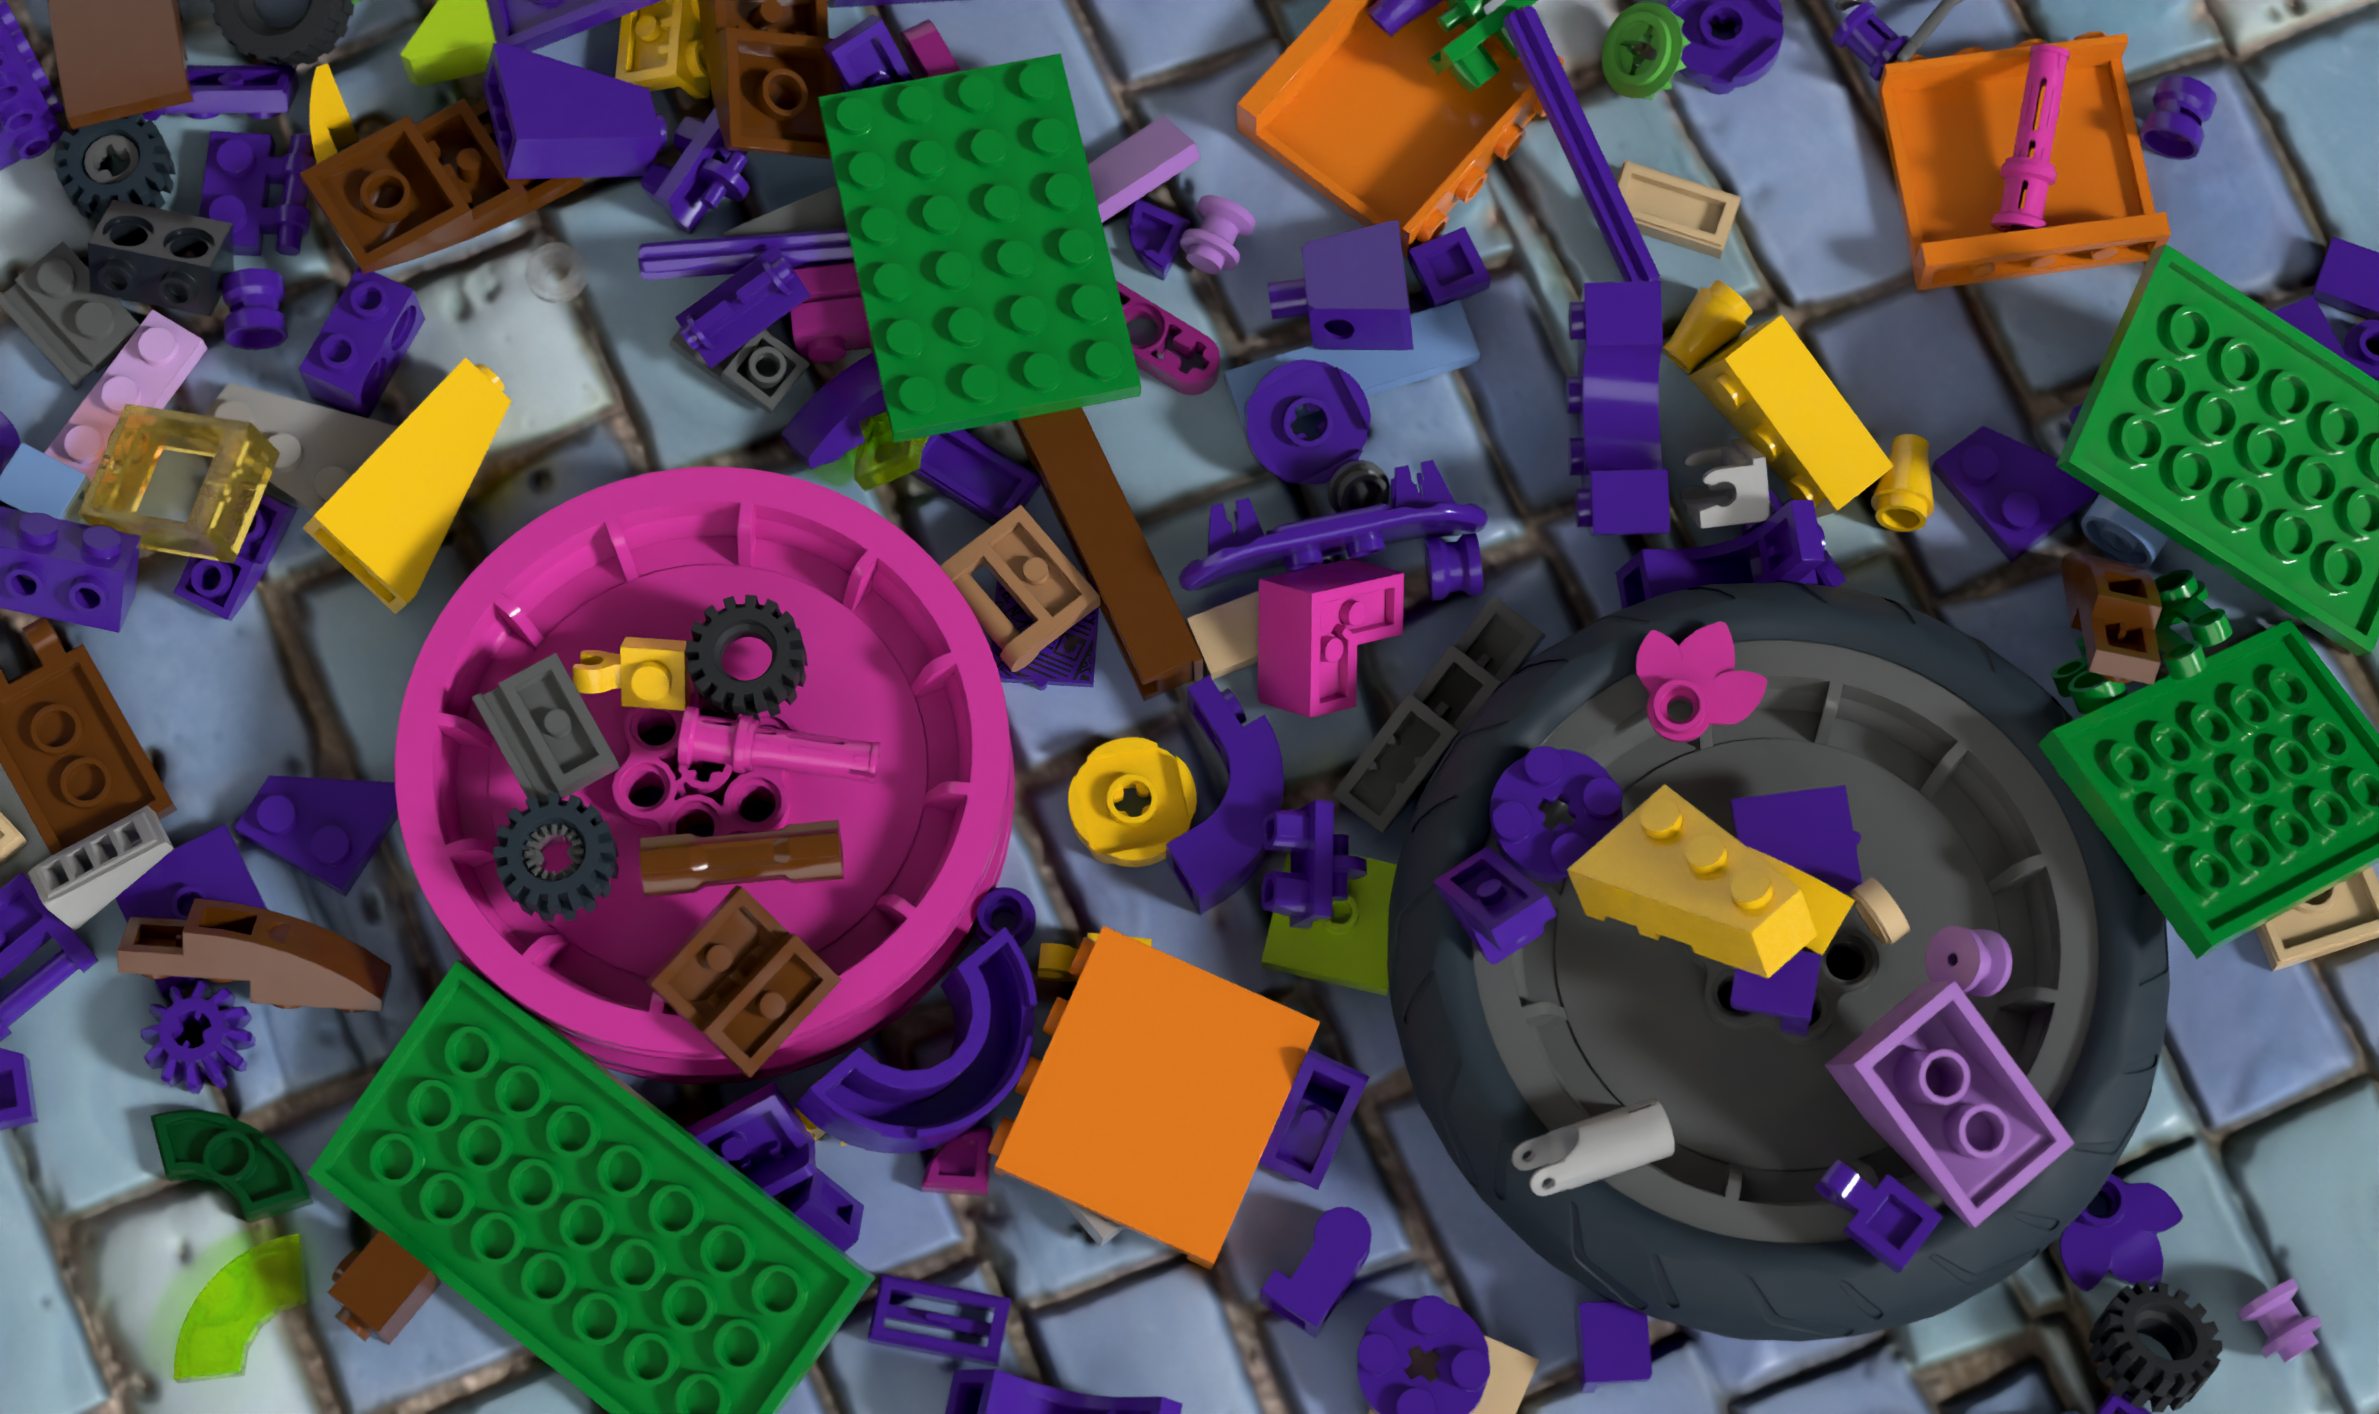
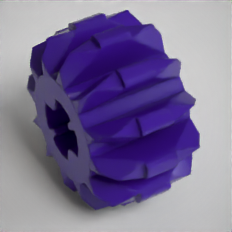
M197 981L193 987L191 998H187L178 986H171L169 993L174 1004L168 1009L161 1004H150L149 1012L160 1024L141 1029V1038L146 1044L153 1046L144 1056L146 1063L152 1069L163 1068L161 1080L169 1087H174L184 1080L186 1089L191 1094H199L204 1086L206 1077H209L218 1089H225L227 1078L222 1071L228 1066L235 1071H246L247 1063L236 1051L255 1046L256 1038L250 1031L243 1029L252 1019L250 1012L245 1006L234 1007L236 997L227 988H222L212 996L209 985L204 981ZM203 1027L205 1030L203 1032L205 1043L194 1048L192 1046L194 1043L192 1032Z

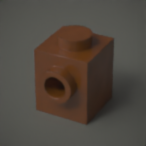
M380 1230L362 1252L359 1249H354L340 1262L332 1275V1280L335 1284L328 1293L342 1307L334 1317L364 1342L372 1333H375L390 1345L441 1283L428 1267Z

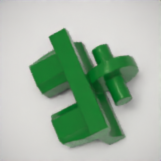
M1446 0L1449 10L1437 18L1439 26L1446 33H1449L1459 24L1467 30L1427 61L1437 75L1448 68L1452 75L1471 93L1501 71L1482 45V42L1495 33L1514 60L1518 58L1517 51L1503 24V19L1509 13L1524 6H1532L1538 0H1507L1488 15H1486L1483 7L1492 0Z

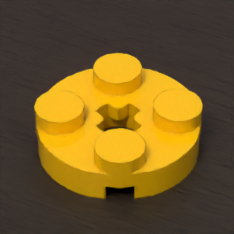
M1139 737L1119 738L1097 747L1087 756V762L1079 768L1076 777L1074 775L1068 792L1069 815L1076 836L1089 849L1091 855L1097 861L1104 864H1116L1122 867L1148 866L1166 859V844L1191 830L1197 811L1196 786L1187 765L1177 755L1175 758L1168 751L1159 748L1158 743ZM1136 788V793L1139 797H1150L1151 805L1143 807L1141 815L1136 817H1129L1126 811H1118L1114 803L1123 801L1125 789Z

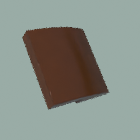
M736 885L655 970L645 983L714 1048L746 1076L751 1078L841 979L796 934L789 933L742 886Z

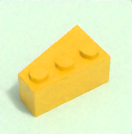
M1782 314L1742 332L1687 375L1692 383L1736 431L1766 457V463L1786 484L1787 490L1794 500H1813L1816 518L1839 511L1894 467Z
M1665 784L1567 869L1586 916L1603 922L1608 916L1636 926L1639 934L1658 940L1662 935L1691 945L1695 954L1767 979L1817 936L1801 888Z

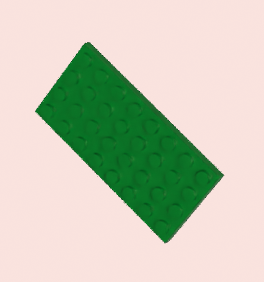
M456 960L307 1172L310 1177L377 1230L383 1231L428 1267L434 1275L610 1414H778L875 1279L872 1273L552 1026L504 994L466 960Z

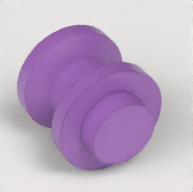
M1215 195L1202 196L1196 206V211L1203 219V223L1200 229L1186 230L1180 240V245L1187 253L1186 258L1188 262L1203 272L1218 274L1221 270H1233L1240 260V254L1233 246L1237 236L1246 237L1251 235L1256 226V220L1248 210L1229 199Z
M1948 926L1938 931L1930 940L1925 954V968L1931 982L1955 980L1964 993L1972 996L1988 997L1999 992L2007 983L2012 970V954L2006 940L1995 931L1985 929L1971 930L1966 927Z
M2294 1278L2274 1287L2236 1312L2241 1321L2257 1320L2268 1338L2260 1349L2265 1359L2278 1353L2283 1362L2287 1363L2319 1343L2313 1332L2320 1328L2323 1323L2318 1315L2302 1317L2292 1301L2299 1288Z

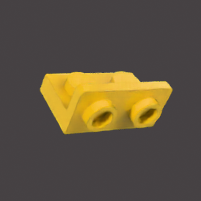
M662 0L621 16L615 78L648 88L650 92L680 87L696 100L708 98L710 94V81L703 48L698 0Z

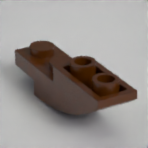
M2078 552L2065 554L2061 563L2070 626L2072 629L2080 630L2083 633L2089 672L2098 673L2101 677L2116 683L2137 681L2153 685L2161 664L2155 627L2162 610V604L2154 579L2148 570L2141 565Z
M199 898L194 899L187 920L130 916L117 950L118 973L141 974L150 979H163L170 976L206 978L215 983H229L235 980L250 981L251 1003L272 1004L281 1009H295L305 1006L337 1008L346 1013H361L367 1010L382 1011L392 977V965L364 947L335 932L272 910L234 902Z

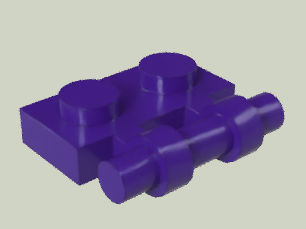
M210 132L199 217L233 223L234 255L261 257L264 234L277 235L276 251L287 256L300 254L302 235L309 233L311 211L306 208L308 189L302 182L299 173L317 164L316 159L313 158L314 150L310 135L293 134L290 139L289 154L281 158L274 157L276 144L271 134ZM283 184L282 204L275 208H267L270 185Z

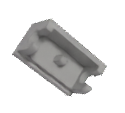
M1744 438L1731 439V446L1695 450L1683 459L1684 464L1687 466L1697 467L1700 464L1707 463L1714 467L1702 476V481L1706 483V486L1693 485L1679 490L1681 508L1701 529L1761 522L1771 517L1766 457Z

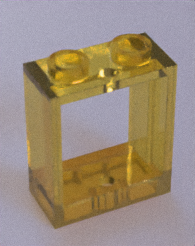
M125 404L118 423L109 436L107 448L92 483L86 489L84 501L78 514L91 526H107L119 532L141 536L140 548L234 564L280 452L251 422ZM163 449L214 457L187 522L136 514Z

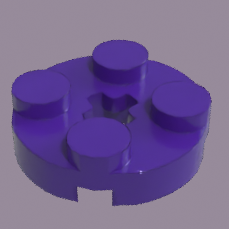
M1668 0L1667 6L1684 20L1681 28L1682 34L1690 42L1689 45L1682 49L1681 61L1686 68L1678 70V72L1690 81L1703 85L1710 93L1718 95L1728 94L1736 87L1749 85L1763 77L1776 62L1784 34L1782 25L1784 17L1779 0ZM1715 19L1723 25L1728 21H1732L1736 24L1733 31L1734 38L1720 40L1711 35L1712 27L1709 22Z
M1301 359L1277 366L1258 381L1252 394L1244 404V434L1250 452L1264 470L1286 483L1317 485L1329 482L1340 467L1359 459L1363 452L1362 448L1367 441V432L1370 430V408L1360 385L1349 373L1326 362ZM1302 404L1308 412L1319 409L1324 419L1316 425L1319 436L1313 440H1309L1305 433L1295 435L1290 426L1297 419L1294 410Z
M1539 746L1531 750L1526 757L1510 765L1501 775L1494 788L1489 818L1492 834L1497 841L1496 846L1503 859L1524 876L1545 883L1563 882L1564 878H1570L1567 869L1623 821L1622 791L1619 785L1610 777L1609 773L1590 757L1572 750ZM1556 801H1560L1568 805L1567 813L1575 821L1571 826L1559 823L1554 831L1547 829L1543 825L1545 814L1539 810V807L1544 803L1553 805Z
M1435 1295L1405 1299L1382 1310L1367 1326L1357 1349V1384L1364 1401L1374 1414H1472L1480 1404L1490 1376L1489 1348L1478 1325L1459 1307L1448 1304L1443 1298ZM1419 1349L1424 1354L1433 1351L1440 1358L1435 1365V1371L1438 1375L1435 1380L1428 1382L1422 1375L1411 1379L1406 1374L1405 1370L1412 1362L1409 1356L1411 1351Z

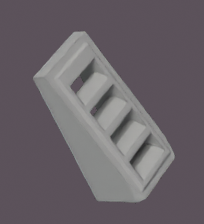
M146 806L50 856L33 867L28 874L43 905L72 930L76 931L174 848L156 812L149 806ZM141 838L142 843L133 847V844Z

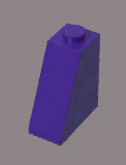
M506 43L493 44L483 80V88L506 179L645 176L654 163L657 151L664 150L667 137L665 119L662 114L655 113L648 88Z

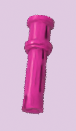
M2038 44L2032 45L2030 48L2031 57L2020 107L2013 156L2007 158L2005 163L2001 165L2000 176L2005 179L2000 211L1992 216L1991 227L2005 233L2048 227V224L2042 219L2048 186L2055 184L2057 173L2054 171V165L2049 162L2059 115L2065 69L2070 56L2068 50L2058 46ZM2046 86L2038 130L2034 131L2041 89ZM2035 149L2033 158H2029L2030 151ZM2027 190L2025 205L2021 209L2023 192Z
M687 706L680 730L678 763L690 765L693 760L727 764L732 765L733 771L737 773L752 771L753 766L771 767L792 772L846 778L875 784L880 764L881 742L857 741L801 731L774 729L773 727L759 726V720L753 719V715L742 714L739 720L701 715L698 707Z

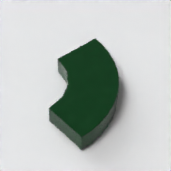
M178 1110L150 1116L165 1175L170 1182L198 1179L221 1186L236 1198L245 1218L250 1223L314 1204L309 1188L292 1159L273 1139L256 1128L233 1119L229 1115L205 1110Z

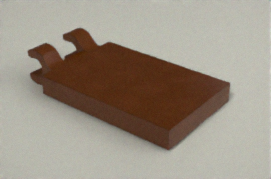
M42 617L22 628L41 664L10 681L0 665V763L51 855L64 850L146 806H149L156 812L159 820L177 811L178 809L86 647L82 644L66 652L59 636L46 617Z

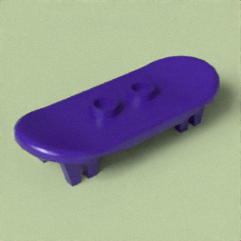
M1429 460L1420 463L1421 473L1416 474L1417 484H1414L1411 480L1408 465L1395 467L1394 478L1390 480L1391 505L1378 504L1281 524L1272 530H1267L1266 536L1263 533L1249 498L1235 501L1237 511H1234L1237 527L1235 532H1233L1232 523L1226 518L1224 504L1211 505L1207 557L1202 560L1196 559L1191 561L1183 568L1178 580L1181 588L1187 591H1196L1244 574L1285 566L1286 571L1302 570L1322 564V558L1347 553L1348 558H1359L1380 553L1385 550V545L1412 539L1460 536L1462 534L1479 532L1488 525V517L1486 511L1476 504H1456L1434 461Z

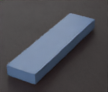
M1457 300L1410 315L1413 350H1319L1313 345H1309L1224 371V380L1243 434L1245 402L1252 394L1258 381L1269 371L1284 363L1301 359L1326 362L1349 373L1360 385L1366 397L1479 363L1480 352L1461 301ZM1302 404L1294 412L1296 413V418L1319 412V409L1308 412Z

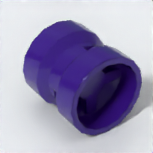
M2181 75L2165 76L2159 80L2152 98L2155 111L2147 115L2139 137L2141 143L2147 149L2160 156L2176 160H2189L2196 157L2199 153L2204 139V132L2201 126L2203 122L2208 121L2212 116L2217 96L2208 85L2194 78Z
M249 268L237 270L224 276L222 280V299L229 306L231 312L224 320V335L227 344L244 350H263L286 342L288 338L287 319L279 311L280 304L286 297L285 280L281 274L269 269Z

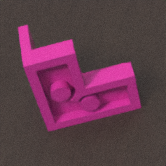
M1348 559L1259 579V702L1309 718L1356 707L1357 645L1403 634L1404 573Z

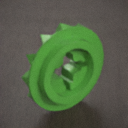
M1640 2L1625 9L1610 26L1602 48V67L1610 86L1625 97L1653 100L1655 93L1660 90L1672 89L1671 78L1674 73L1686 68L1681 61L1682 49L1689 45L1690 42L1682 34L1681 28L1684 20L1675 15L1668 6L1656 2ZM1634 45H1651L1652 48L1656 49V53H1658L1656 59L1653 58L1652 61L1645 59L1639 55L1640 51L1633 49Z

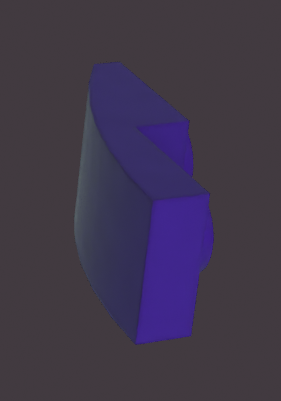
M872 352L861 358L824 385L806 402L781 433L784 443L810 470L822 464L832 463L840 459L845 452L864 443L865 439L859 422L869 416H876L886 412L874 353Z
M235 480L210 536H199L173 593L226 620L232 621L268 567L295 516L297 508L245 482Z

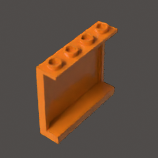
M1331 0L1237 103V131L1364 227L1398 220L1403 256L1407 259L1409 249L1438 238L1449 221L1448 212L1459 200L1466 204L1476 196L1487 179L1488 174L1485 171L1498 156L1503 160L1508 159L1525 137L1526 130L1523 128L1536 114L1544 117L1546 113L1520 58L1518 57L1514 60L1495 33L1483 41L1482 45L1501 71L1470 93L1452 75L1448 68L1437 75L1427 60L1467 30L1459 24L1449 33H1446L1439 26L1437 18L1449 10L1446 0L1399 29L1392 37L1384 33L1366 12L1376 0ZM1558 56V59L1563 67L1564 60Z
M2094 31L2081 34L2071 41L2047 43L2041 39H2031L2020 42L2008 49L1987 51L1982 47H1969L1957 51L1952 56L1927 59L1923 55L1915 54L1909 61L1899 62L1896 59L1890 64H1885L1878 85L1877 95L1917 291L2143 262L2148 260L2152 249L2167 244L2171 236L2167 213L2155 212L2122 62L2123 54L2129 42L2127 33L2107 36L2104 32ZM2038 44L2058 46L2068 50L2070 56L2065 69L2059 115L2049 162L2054 165V171L2057 173L2055 184L2048 186L2042 219L2048 224V227L2005 233L1991 227L1992 216L2000 211L2005 179L2000 176L2001 165L2005 163L2007 158L2013 156L2020 107L2031 57L2030 48L2032 45ZM2046 86L2041 89L2034 131L2038 130ZM2035 149L2030 151L2029 158H2033ZM2027 190L2023 192L2021 209L2025 205Z
M1103 926L1096 942L1084 937L1077 951L1069 973L1079 977V980L1070 1000L1068 1001L1058 996L1049 1013L1042 1033L1051 1036L1052 1040L1043 1060L1030 1056L1026 1068L1021 1075L1015 1092L1025 1096V1100L1016 1119L1012 1120L1003 1116L993 1137L988 1152L998 1157L994 1173L1002 1177L1004 1174H1008L1187 1254L1188 1260L1211 1270L1320 1022Z

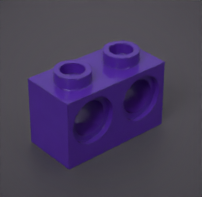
M357 267L298 369L313 399L339 411L369 419L425 321L424 314L413 289L375 272L363 275L359 267Z

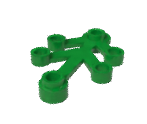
M2182 569L2166 573L2154 580L2162 604V610L2155 627L2159 654L2162 656L2168 672L2174 680L2187 679L2202 672L2208 666L2202 648L2217 645L2228 639L2233 633L2225 611L2221 608L2212 609L2203 603L2209 594L2205 583L2196 580L2191 570ZM2183 622L2188 623L2194 640L2187 641L2169 627ZM2083 635L2077 640V646L2082 657L2064 662L2051 672V677L2061 697H2072L2077 710L2083 714H2088L2127 694L2125 683L2112 682L2101 677L2098 673L2089 672Z

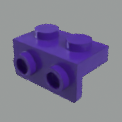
M775 1082L685 1128L691 1135L772 1197L777 1194L787 1195L798 1190L816 1172L815 1139Z

